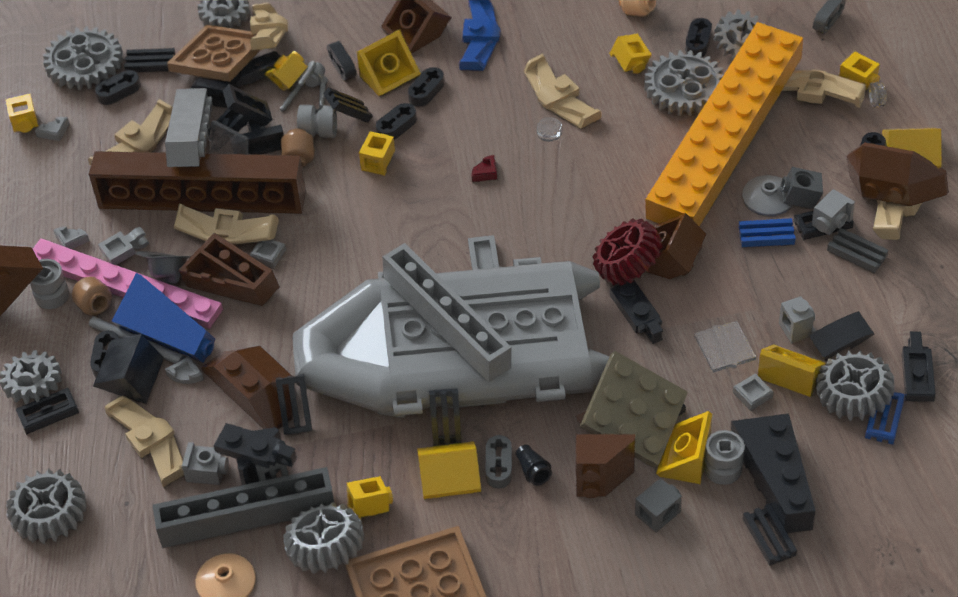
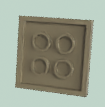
M614 351L610 354L580 427L592 434H635V458L654 468L660 463L688 391Z

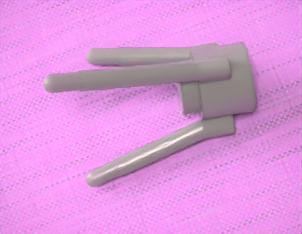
M315 61L308 63V67L302 74L299 82L281 106L280 110L282 112L285 111L304 83L309 87L320 85L319 107L324 105L325 97L323 93L325 92L328 79L324 76L326 69L321 63Z

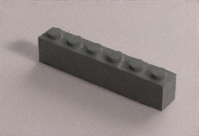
M324 467L158 503L152 506L161 547L166 548L289 521L293 517H300V511H309L310 506L317 508L320 507L321 503L329 506L334 502V496L328 469Z

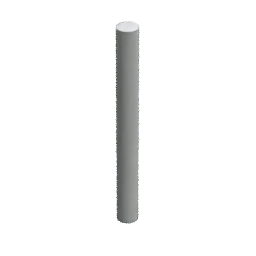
M95 316L89 321L90 327L102 332L107 330L114 331L119 338L136 335ZM149 341L167 361L175 364L185 358L177 352Z

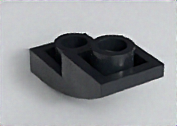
M858 311L826 325L809 335V337L826 361L847 347L853 349L875 334Z

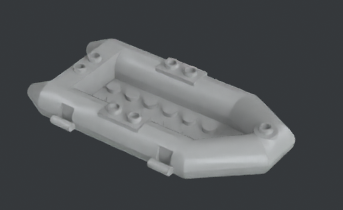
M541 257L513 259V266L436 273L512 347L511 369L491 382H488L384 279L383 272H378V279H368L296 330L292 336L295 376L304 374L306 389L376 412L393 411L394 416L423 413L422 408H430L429 390L458 389L459 407L506 403V400L536 398V402L564 400L566 394L587 393L595 390L610 357L587 347L579 300L600 288L599 273L571 261L542 263ZM447 396L449 408H453V396ZM436 397V407H442L441 397Z

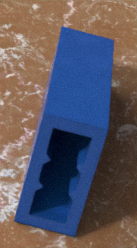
M135 274L112 322L124 330L136 335L142 334L149 341L204 363L214 349L215 338L142 275Z

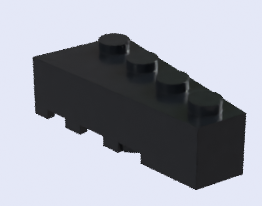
M789 413L731 421V431L738 434L744 443L743 465L750 471L754 478L755 486L766 499V505L771 504L786 532L794 533L813 530L816 510Z

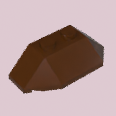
M863 143L847 155L849 176L862 197L913 206L946 196L949 193L946 170L941 167L937 168L931 161L915 151Z
M261 346L222 352L201 367L202 371L263 429L274 427L280 429L283 426L276 378H285L292 375ZM284 384L283 390L289 422L292 420V406L289 386Z

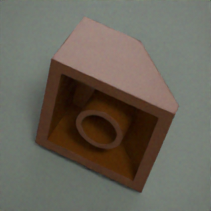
M396 0L381 28L389 35L400 30L410 52L414 53L438 39L452 17L432 0Z
M684 213L654 225L662 239L661 244L663 248L659 251L661 256L655 259L656 264L651 265L648 268L649 272L646 273L672 279L681 275L685 276L692 270L693 262L702 249L706 233Z
M576 434V497H606L634 473L635 434Z

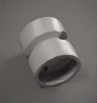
M299 105L297 129H304L313 138L316 134L320 138H335L337 132V111L333 110L331 105H321L319 109H316L314 105Z
M41 259L39 261L43 270L30 283V287L37 305L45 309H55L67 301L69 289L60 264L53 259Z
M722 430L711 434L707 439L704 470L706 476L717 484H731L741 476L744 443L738 434Z

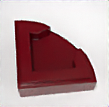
M494 155L484 157L482 162L473 167L471 173L472 182L498 180Z

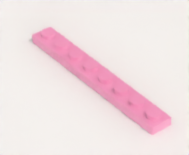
M42 238L33 248L38 260L53 259L57 261L65 277L76 281L85 277L98 278L110 289L111 294L124 298L137 273ZM142 275L202 327L210 329L223 311L222 303Z

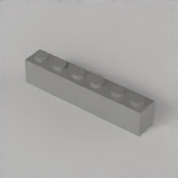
M207 88L176 90L165 141L167 167L199 166L200 158L205 157V147H207L208 129L210 128L212 97H207Z
M405 243L382 256L384 279L488 382L511 369L512 347Z

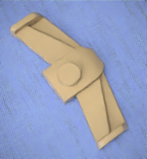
M270 3L252 5L253 17H251L250 27L251 34H256V36L250 40L251 50L276 48L284 34L288 31V21L283 16L278 15Z
M540 54L527 62L524 73L534 89L539 103L545 109H549L580 129L601 119L600 110L593 109L575 98L580 95L579 87L566 74L555 78L544 54Z
M814 69L794 70L782 91H798L797 100L808 103L822 104L825 96L828 95L853 103L856 107L860 108L864 100L866 85L827 73L826 71Z
M159 99L156 102L157 105L142 125L131 120L114 134L116 142L119 144L106 151L152 152L155 150L156 145L168 131L172 106ZM93 156L88 158L90 165L92 163Z
M877 200L878 207L873 226L874 232L881 239H900L903 216H915L922 203L906 206Z
M179 203L174 229L205 242L213 233H216L231 244L236 245L274 239L279 219L276 215L242 220L243 214L240 211L215 208L214 217H211Z
M121 396L105 406L106 414L110 418L113 417L130 430L125 435L127 441L137 454L143 458L151 453L163 488L184 476L182 469L183 458L174 437L175 433L166 420L154 417L125 396Z

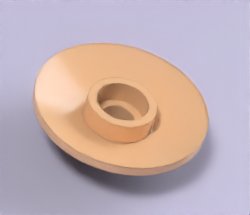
M220 554L210 558L200 567L196 576V589L200 597H248L255 585V571L251 563L240 555ZM229 573L225 577H220L222 574Z

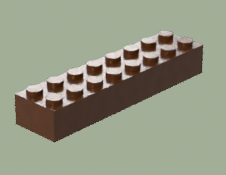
M95 151L89 171L90 181L99 209L178 211L180 203L193 210L203 212H215V208L243 213L302 214L306 194L300 156L210 153L200 158L199 166L167 167L166 153Z

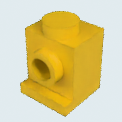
M639 34L618 36L609 53L611 57H616L624 71H633L635 74L642 72L646 68L652 56Z
M293 51L286 57L282 55L274 64L276 69L268 70L265 75L284 91L295 83L308 66L303 63L304 58L299 53Z
M854 51L840 65L839 76L865 84V91L868 88L874 89L880 80L878 75L880 64Z
M31 94L6 99L8 114L14 132L26 133L31 131L32 128L38 127L37 115ZM28 105L27 110L14 111L15 107Z
M369 132L359 151L362 171L385 176L386 168L395 152L393 136Z
M381 476L346 483L347 507L352 508L360 520L361 517L389 512V504L393 503L392 491L389 486H385Z

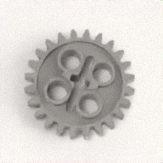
M88 26L81 32L78 28L75 29V33L66 31L67 36L58 35L59 41H51L52 47H46V54H43V64L48 78L51 77L53 83L58 82L60 87L67 84L68 89L73 88L74 85H77L78 90H81L83 85L90 89L92 83L98 85L101 79H109L108 75H116L115 69H120V62H123V52L118 38L115 39L113 33L107 34L106 29L99 33L98 27H95L92 31H89Z
M679 50L676 56L669 52V58L661 55L660 62L653 60L652 67L648 66L647 73L645 74L644 90L647 91V98H652L653 105L659 103L660 110L667 107L669 114L674 110L678 111V116H681L683 111H687L689 116L692 115L694 110L699 114L723 77V68H718L717 61L710 63V56L704 59L701 58V52L696 56L692 55L691 50H689L687 55H683L681 50Z

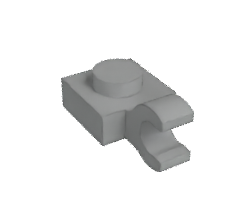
M137 227L125 236L120 231L99 243L98 246L109 263L117 265L136 254L134 248H144L149 242L144 237L146 233L143 229Z

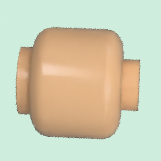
M619 0V5L628 16L644 17L654 10L656 0Z

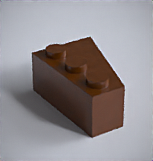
M213 233L178 270L186 286L189 288L263 306L280 288L273 270L216 233Z
M0 245V316L43 270L32 247Z

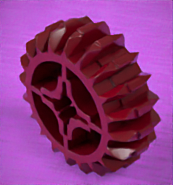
M633 218L628 223L623 221L620 226H614L611 232H607L605 238L599 240L601 244L595 247L596 253L592 256L594 259L593 265L599 276L606 280L607 283L609 282L613 286L616 284L622 286L626 282L631 284L635 278H641L644 272H649L648 268L651 265H655V259L661 256L659 251L663 246L660 234L652 224L644 221L642 218L638 220Z

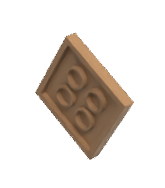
M206 25L167 62V65L171 72L231 81L262 49L251 50L250 40L256 36V34L252 35L251 31Z

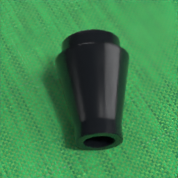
M522 445L516 450V457L519 459L527 482L539 486L545 484L551 478V464L535 452L530 445Z

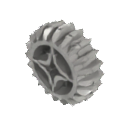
M848 350L846 356L837 353L836 360L828 358L826 366H821L820 374H818L816 379L817 395H819L822 406H827L829 414L836 412L839 419L847 415L850 421L853 417H859L863 421L865 415L874 418L876 410L883 412L885 405H890L891 397L895 392L894 376L889 364H884L881 357L874 359L872 352L865 356L861 350L858 354H852Z
M49 468L45 474H41L37 470L36 476L32 478L26 475L24 483L16 482L17 490L10 491V499L6 501L8 509L6 515L8 520L11 521L12 529L18 532L19 536L23 539L28 537L32 543L38 538L43 544H45L48 538H52L56 542L57 536L61 534L68 537L67 530H77V522L83 521V512L86 511V495L82 490L81 484L74 480L70 473L64 475V472L60 469L54 474ZM68 497L65 506L61 508L64 505L63 501Z
M334 502L329 506H325L323 503L317 508L310 506V510L307 512L300 511V517L291 518L292 524L286 526V533L283 535L286 554L294 566L301 567L303 572L310 569L313 574L320 569L326 573L329 568L334 567L338 569V565L342 563L348 564L349 558L357 557V551L362 549V541H364L363 526L358 515H356L352 508L347 509L345 504L336 506Z

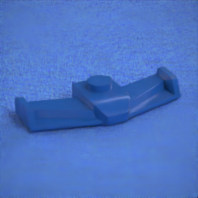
M468 0L472 19H464L462 39L463 43L470 44L459 62V69L483 71L497 42L500 41L501 31L496 21L491 0Z

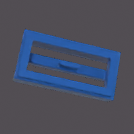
M792 218L739 221L738 228L741 247L795 245L796 238L794 226H792Z
M894 392L891 399L898 400L891 431L886 432L885 428L892 400L890 405H885L879 430L873 429L877 410L874 418L869 417L865 434L866 439L871 440V437H876V441L882 442L885 439L888 440V444L894 445L905 394Z

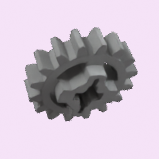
M201 0V4L197 5L199 19L203 21L204 26L212 25L233 29V25L241 26V20L247 21V15L250 14L248 0Z
M737 10L735 15L729 11L726 17L722 16L714 29L716 33L714 41L719 42L717 49L725 50L723 56L726 57L731 54L733 61L757 23V15L751 18L750 11L742 15L741 11Z
M34 350L28 356L26 352H22L21 358L12 357L13 363H5L6 371L0 372V384L6 397H13L16 403L21 398L25 404H28L32 398L39 402V396L49 397L48 391L57 390L56 383L62 381L59 363L56 362L54 356L49 357L45 351L38 355L37 350Z

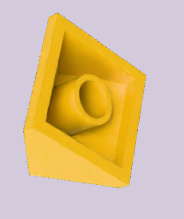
M400 30L357 51L360 77L378 96L421 74Z
M941 128L882 130V135L886 139L885 146L915 151L931 161L937 168L942 166Z
M773 344L761 350L758 376L769 383L811 397L817 385L816 379L818 374H820L821 366H826V363Z
M710 411L675 424L657 467L656 474L659 477L701 484L706 457V443L711 435L712 413Z
M474 441L417 448L424 499L481 492L477 451Z

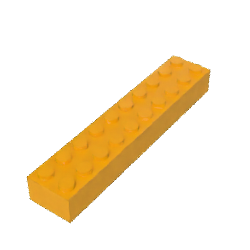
M759 22L755 24L646 197V219L662 223L686 213L698 226L701 225L802 59L803 37Z

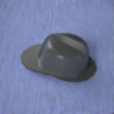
M136 252L137 255L147 258L151 276L167 284H175L179 281V278L182 276L178 270L191 257L160 252Z

